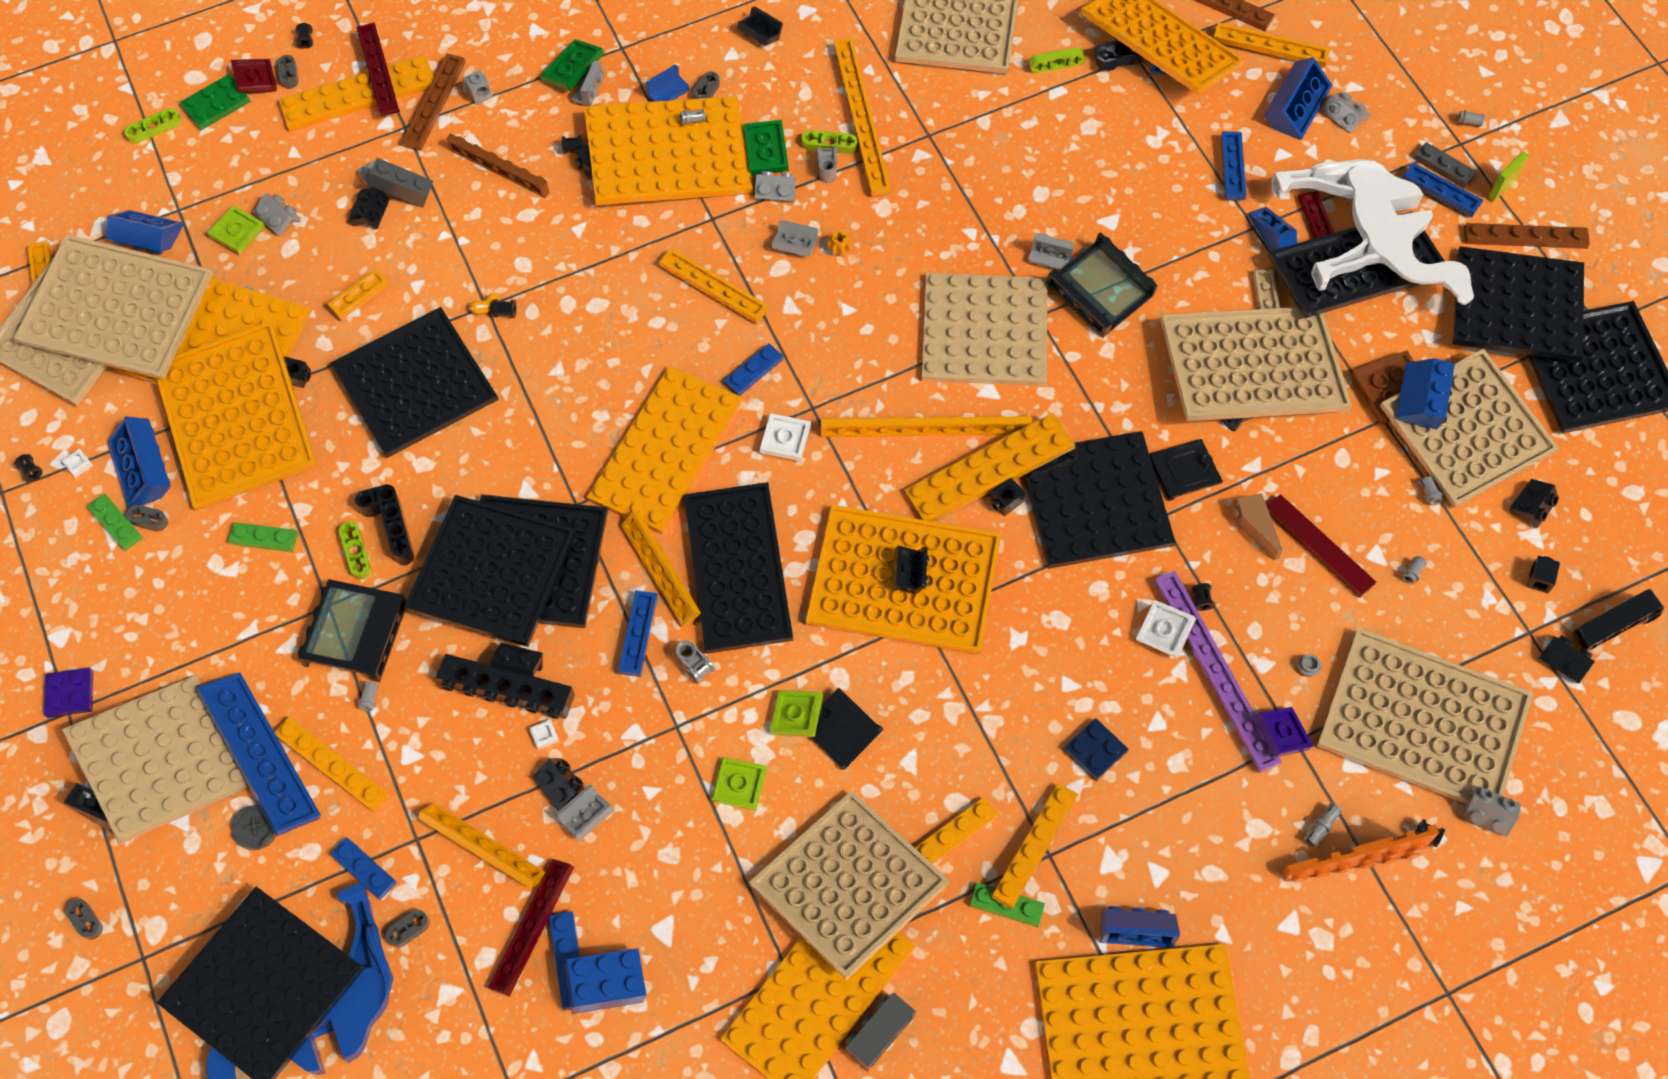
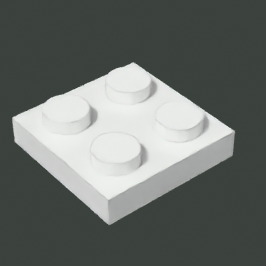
M770 413L760 453L801 461L810 432L811 421Z
M1154 600L1136 640L1178 659L1196 617Z

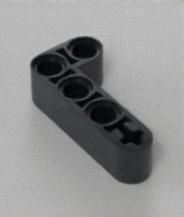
M385 484L359 492L355 502L361 514L365 517L382 515L390 550L396 562L403 566L410 564L415 557L401 502L394 487Z
M1648 589L1581 625L1573 631V634L1582 647L1590 651L1642 622L1648 624L1663 614L1665 607L1652 589Z

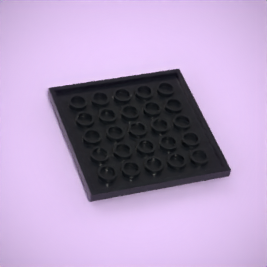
M1459 246L1457 262L1467 266L1469 270L1474 298L1467 305H1461L1455 297L1453 345L1575 362L1582 361L1584 262Z
M1634 301L1584 311L1583 359L1581 362L1527 355L1562 434L1668 412V369Z
M442 307L331 362L336 374L386 458L499 400Z
M1142 431L1074 443L1075 449L1023 475L1048 569L1175 546L1176 541Z
M481 494L480 502L576 529L577 533L539 623L586 628L608 508Z
M455 495L404 605V609L411 613L529 647L577 533L576 529Z
M256 886L156 1003L250 1078L276 1079L365 968Z

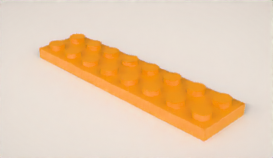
M426 54L387 66L396 99L427 91L434 79ZM369 72L279 99L290 132L378 106Z
M1053 412L906 488L905 493L921 520L935 522L991 493L1010 478L1015 480L1075 449V444Z

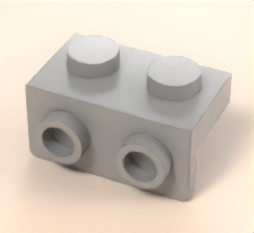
M593 61L590 70L582 77L573 97L574 103L586 106L592 105L598 89L604 80L605 73L602 70L601 62Z
M1346 92L1332 94L1322 109L1326 115L1350 133L1354 132L1359 123L1367 121L1371 116L1365 105L1355 102L1352 96Z
M762 171L761 175L756 174L755 199L794 202L797 178L793 177L791 173H781V176H773V172Z
M265 193L253 210V213L277 235L282 236L292 220L300 222L301 218L296 214V209L284 203L285 199L276 193L274 195Z
M780 220L778 232L772 241V248L778 249L781 252L795 253L802 257H810L817 244L818 228Z
M1035 232L1028 262L1060 271L1070 263L1074 243Z
M590 784L556 813V816L564 828L580 841L614 810Z
M1475 786L1472 798L1463 812L1462 819L1508 837L1519 818L1521 804L1489 789Z

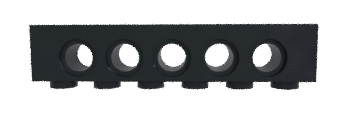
M449 654L444 655L436 675L440 687L444 690H458L469 697H474V695L481 696L488 702H504L506 706L511 708L523 707L530 713H546L548 717L553 719H559V717L567 718L575 696L572 686L491 667L488 664ZM467 674L465 679L458 680L461 675ZM489 680L487 684L483 686L479 685L481 681ZM505 685L510 686L506 691H500L501 687ZM524 691H531L528 696H521ZM547 696L552 697L550 701L542 702L543 698Z

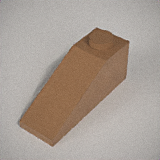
M1262 493L1237 498L1232 508L1234 519L1238 520L1239 526L1272 559L1278 560L1283 549Z

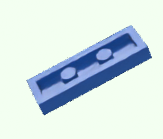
M768 343L724 380V385L734 394L741 396L783 361V355Z
M348 837L330 853L335 860L357 880L363 882L365 887L380 900L397 884L386 871Z

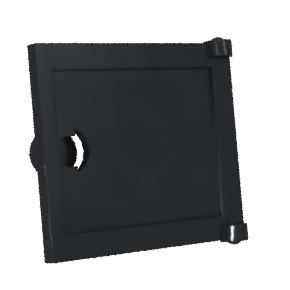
M1202 439L1149 454L1153 468L1169 501L1174 500L1176 497L1223 483L1213 458Z
M838 688L821 705L815 737L811 738L840 766V769L845 770L884 729L881 725L875 723L854 701Z

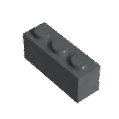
M376 158L367 182L368 186L422 208L433 184V181L380 158Z
M894 992L890 997L885 995L877 1005L879 1007L878 1011L874 1015L870 1013L862 1022L863 1028L859 1033L853 1032L845 1042L847 1044L846 1053L867 1072L916 1015V1011Z

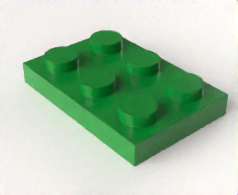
M574 39L540 75L542 82L570 91L590 70L593 61L598 62L605 53L601 47Z
M228 74L180 101V104L199 129L203 130L251 101L246 93L237 92L235 80Z
M782 120L743 124L751 175L761 174L762 171L773 173L789 171Z

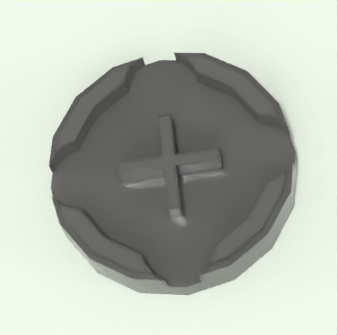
M259 804L243 808L232 821L233 839L242 848L249 851L263 849L269 846L276 838Z

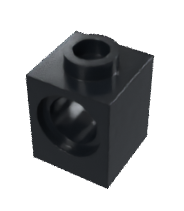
M284 356L293 386L304 388L306 382L311 378V369L305 361Z
M1010 478L992 491L991 505L995 511H1000L1003 516H1006L1024 502L1026 492ZM1005 496H1006V497H1009V498H1011V499H1010V500H1004L1002 497H1005Z
M1538 555L1531 565L1526 587L1548 594L1556 584L1560 562L1553 560L1551 557Z

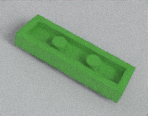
M105 493L87 505L125 551L143 539L141 534Z
M234 522L228 542L230 545L293 553L298 532L293 529Z
M976 883L970 907L1037 928L1039 927L1045 903L1020 896L1012 910L992 899L996 888Z

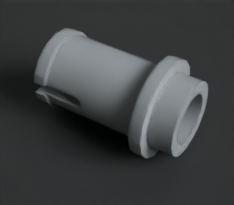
M704 109L683 110V112H680L681 123L688 125L693 122H705Z
M1466 109L1460 111L1458 115V122L1461 125L1470 124L1481 127L1485 119V114L1471 113Z
M1430 476L1423 478L1419 484L1426 495V502L1430 503V505L1440 503L1443 494L1438 491L1433 478Z
M1421 556L1414 557L1409 567L1403 570L1402 579L1409 584L1417 582L1421 571L1427 565V561Z
M371 681L364 682L362 696L358 700L360 710L369 712L376 706L374 701L378 688L377 683Z

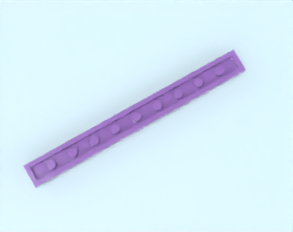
M1176 571L1156 578L1155 584L1168 606L1196 617L1186 641L1259 773H1262L1280 765L1282 761L1279 757L1275 758L1254 718L1256 715Z

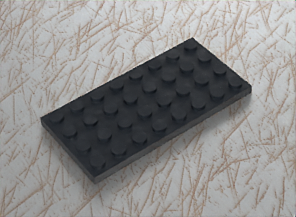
M1409 211V212L1402 213V214H1399V215L1409 214V213H1413V212H1412V211ZM1356 227L1273 250L1268 255L1304 318L1420 284L1409 282L1385 264L1364 266L1353 272L1339 274L1329 279L1325 290L1319 291L1311 275L1314 264L1337 258L1363 242V238ZM1425 230L1413 240L1412 250L1414 257L1419 262L1435 264L1445 261Z
M765 482L684 494L706 654L794 641L769 483Z

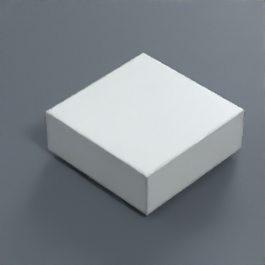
M80 448L62 460L75 478L93 466Z
M551 719L530 727L538 750L559 742Z

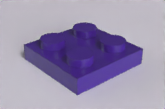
M90 667L45 674L44 716L53 718L93 712V670Z
M1293 707L1262 712L1254 717L1275 758L1308 751L1313 747Z

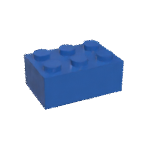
M639 948L566 960L564 971L571 1015L640 1004L644 1002L647 996Z

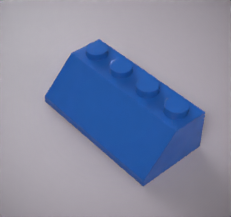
M1314 57L1294 62L1264 114L1274 130L1298 140L1303 139L1333 86Z
M125 416L107 443L125 502L129 509L133 505L143 506L161 499L171 486L150 420L147 418Z

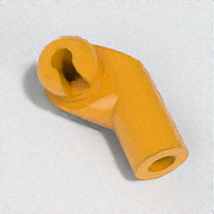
M490 293L486 300L471 302L469 310L475 314H487L492 310L493 300L499 298L496 294Z

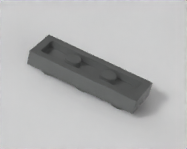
M1425 142L1414 156L1415 160L1462 188L1469 184L1477 172L1428 142Z

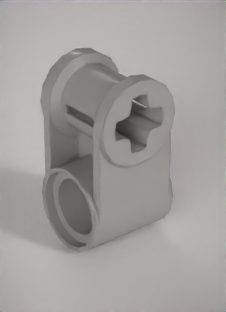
M817 146L819 178L824 183H832L837 177V146H833V148Z
M682 641L677 645L676 654L679 664L697 684H700L701 679L709 672L716 670L709 658L703 655L691 641ZM684 651L692 652L688 657L681 655Z

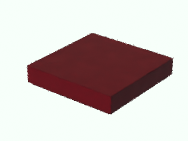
M270 59L231 60V68L238 93L277 91Z

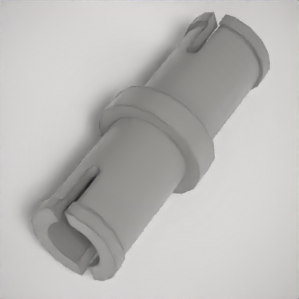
M1330 802L1323 814L1315 819V825L1303 838L1304 841L1316 848L1323 836L1332 830V824L1343 812L1342 809Z

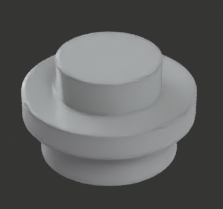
M1304 655L1298 662V668L1303 675L1312 677L1320 672L1321 662L1315 655Z

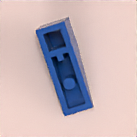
M1268 207L1249 212L1251 221L1271 251L1297 244V230Z

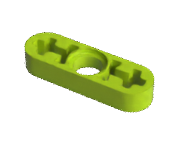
M1071 48L1034 55L1030 58L1029 64L1032 72L1041 73L1079 66L1085 61V57L1081 48Z
M168 108L128 125L124 133L130 143L137 144L177 127L181 123V118L177 110ZM157 123L155 128H148L150 124Z
M808 130L802 134V146L806 150L817 151V146L821 148L837 146V153L852 154L858 148L857 137L853 134ZM828 139L835 141L832 145H827L824 142Z
M345 522L340 526L339 534L349 569L354 578L358 580L366 579L371 574V565L361 531L355 522ZM349 529L353 530V540H350V537L348 536ZM359 546L361 551L358 554H350L352 547ZM356 561L361 562L363 571H358L359 568Z

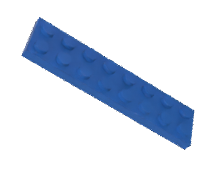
M241 672L197 687L199 697L276 837L319 820L320 812Z

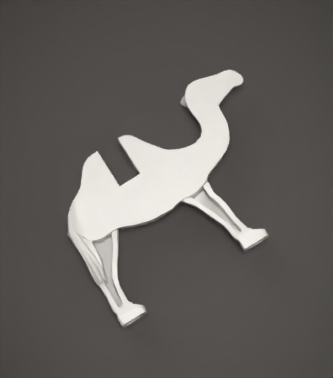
M1364 159L1324 162L1315 164L1311 169L1274 172L1271 185L1277 199H1283L1291 189L1312 188L1353 199V220L1363 238V242L1337 258L1314 264L1311 275L1319 291L1325 290L1329 279L1339 274L1353 272L1367 265L1385 264L1409 282L1418 284L1441 283L1443 287L1455 295L1461 305H1467L1473 300L1474 294L1467 266L1456 261L1424 264L1414 257L1412 242L1428 227L1433 216L1431 210L1403 215L1396 214L1395 211L1414 209L1419 206L1423 193L1414 183L1392 175L1383 165L1376 161Z

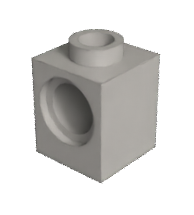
M481 70L463 77L467 93L475 105L493 98L489 82Z

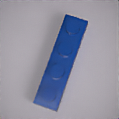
M1222 131L1221 146L1225 200H1245L1246 183L1242 132Z
M1415 163L1411 164L1402 178L1414 183L1426 194L1471 218L1483 202V199Z
M635 591L618 669L619 674L641 677L658 599L657 593Z
M573 911L550 915L549 917L563 1011L571 1010L564 966L567 959L580 957Z

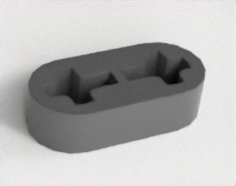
M291 55L281 56L278 59L279 79L284 88L292 89L299 82L297 65L294 57Z
M707 72L702 76L693 90L694 99L713 97L720 86L719 75L716 72Z
M133 505L126 512L127 519L136 527L159 532L168 525V518L158 509ZM139 513H141L143 516H137L136 518L133 517L134 515H139ZM159 518L161 519V521H156L155 524H154V522L151 520V519H153V520H158Z
M80 898L71 900L67 904L66 914L78 933L88 940L98 938L103 931V925L91 906ZM77 906L81 907L82 917L76 914L75 908ZM87 921L93 925L91 933L87 931L88 927L85 924Z
M414 910L387 929L386 939L393 947H403L425 932L429 927L430 920L423 911ZM416 917L422 919V925L419 927L416 924L413 925ZM396 931L401 933V939L399 941L397 939H393L395 937L394 932Z

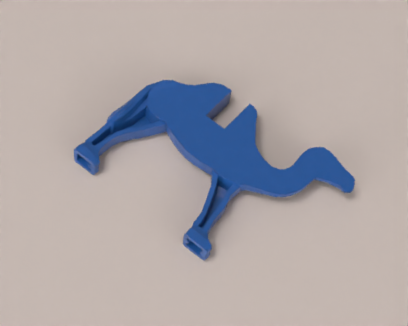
M363 882L341 890L336 895L340 903L352 907L356 931L349 956L365 969L291 1059L313 1075L326 1074L315 1038L334 1030L343 1059L348 1063L352 1062L363 1053L371 1028L382 1016L390 999L389 995L394 977L382 948L371 902L368 899V892ZM211 1048L206 1066L208 1079H237L235 1074L236 1066L214 1048Z

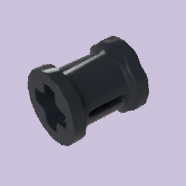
M307 23L298 24L295 28L298 34L296 39L297 46L302 49L311 48L313 46V39L311 38L312 26Z
M582 135L572 138L562 136L563 154L583 147Z
M494 299L492 306L494 317L504 315L515 318L517 312L516 300L507 302Z
M23 454L16 458L14 466L21 470L26 481H35L42 475V469L33 462L32 455Z
M1200 583L1192 587V592L1196 598L1195 607L1197 611H1207L1215 607V602L1212 601L1210 593L1212 586L1209 583Z
M1422 818L1415 833H1424L1428 829L1427 826L1431 825ZM1442 827L1440 829L1437 828L1439 834L1431 842L1436 848L1445 832V829Z

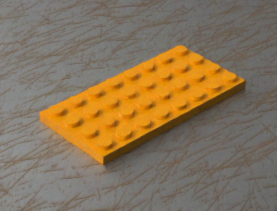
M1095 0L1082 7L1080 13L1103 31L1115 37L1132 51L1144 57L1147 61L1160 68L1161 71L1167 73L1197 95L1242 67L1245 59L1157 0Z
M669 366L588 494V501L600 507H607L609 511L626 519L633 511H639L649 529L663 534L684 500V494H687L743 402L742 397Z
M897 933L848 980H845L801 937L720 1040L767 1079H815L913 952L915 945Z

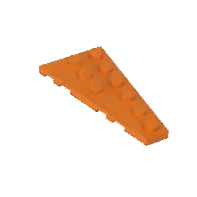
M1436 824L1427 826L1428 829L1424 833L1416 834L1413 830L1399 836L1398 840L1395 841L1393 837H1388L1352 847L1353 851L1345 855L1338 851L1323 858V861H1320L1319 858H1313L1286 866L1282 873L1285 881L1293 880L1294 883L1306 880L1309 876L1315 875L1316 878H1322L1334 871H1338L1341 874L1353 870L1352 868L1361 866V869H1367L1379 862L1391 864L1397 862L1398 858L1406 857V860H1412L1420 857L1422 851L1427 849L1426 847L1439 834Z

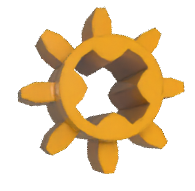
M837 230L833 235H829L828 249L833 248V255L843 256L847 251H851L852 237L847 238V232Z

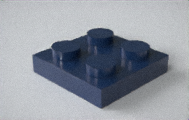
M1097 718L1064 747V751L1096 782L1129 750Z

